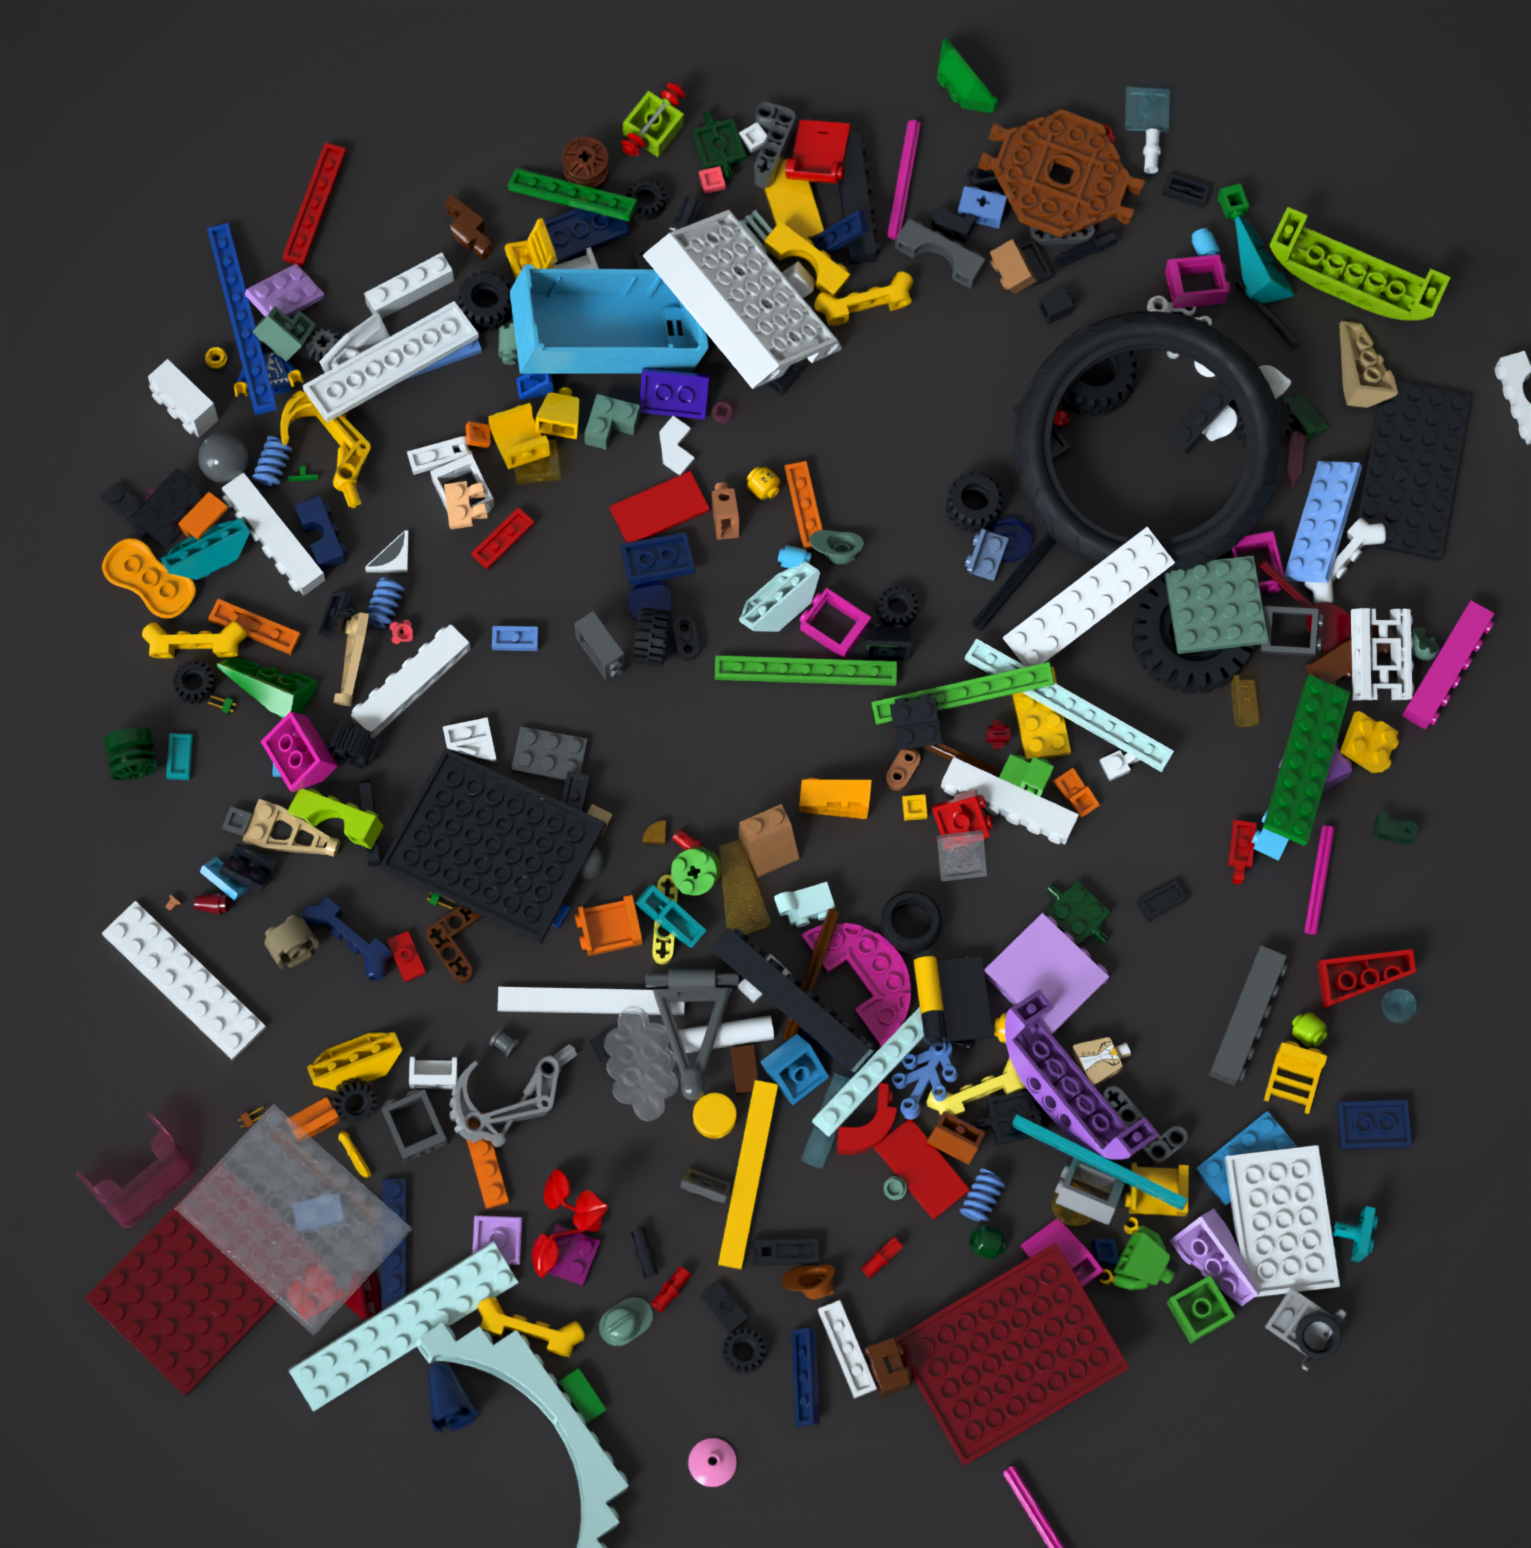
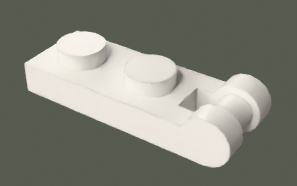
M466 436L407 451L413 475L437 469L472 454V451L468 448ZM459 448L460 452L454 454L453 449Z

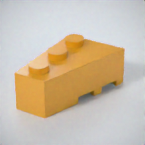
M817 778L802 780L799 812L867 819L871 780H820Z

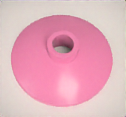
M708 1438L702 1440L694 1446L690 1453V1472L694 1479L704 1486H721L732 1478L736 1470L737 1460L735 1452L728 1443L721 1439ZM711 1457L717 1459V1464L714 1466L708 1463V1459Z

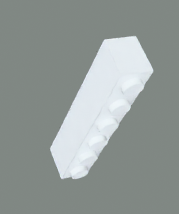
M244 473L222 487L224 503L228 508L233 507L236 510L235 516L237 519L242 518L244 523L250 528L249 534L251 537L263 544V547H261L268 558H274L277 562L275 564L276 568L282 575L286 573L290 579L288 582L295 592L299 590L305 596L325 581L322 570Z
M451 624L447 628H441L436 633V638L433 641L422 645L418 651L419 653L414 658H408L403 663L400 671L389 675L385 681L386 683L380 689L377 687L369 694L368 700L354 707L351 718L356 726L369 730L372 738L376 737L471 650L470 643Z
M953 757L941 784V788L951 796L977 789L978 795L983 794L985 798V810L993 815L1000 814L1006 817L1008 822L1015 825H1024L1028 831L1037 835L1041 833L1056 844H1066L1079 815Z

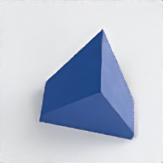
M524 374L516 378L519 399L545 397L548 393H553L551 374Z

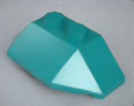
M238 518L235 521L218 523L210 527L200 539L192 536L178 543L166 556L161 558V561L169 574L198 580L237 560L250 531L242 518Z

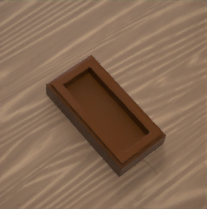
M754 1045L730 1047L736 1095L753 1093L755 1080L758 1081Z

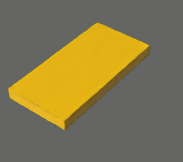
M784 159L773 184L768 188H764L775 224L777 226L780 221L784 224L788 223L795 228L796 233L802 238L813 239L814 236L824 231L809 181L788 180L785 175L787 159Z

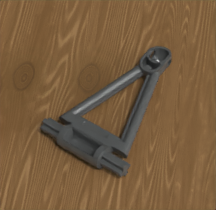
M715 968L669 969L668 973H645L646 987H669V989H654L653 994L681 1073V1092L684 1098L688 1100L700 1099L704 1094V1073L732 990L731 988H716V986L739 985V973L736 971L715 972ZM716 1001L695 1066H690L669 1002Z

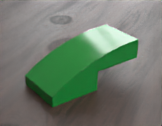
M578 1367L558 1380L577 1411L583 1416L586 1424L606 1411L604 1405Z

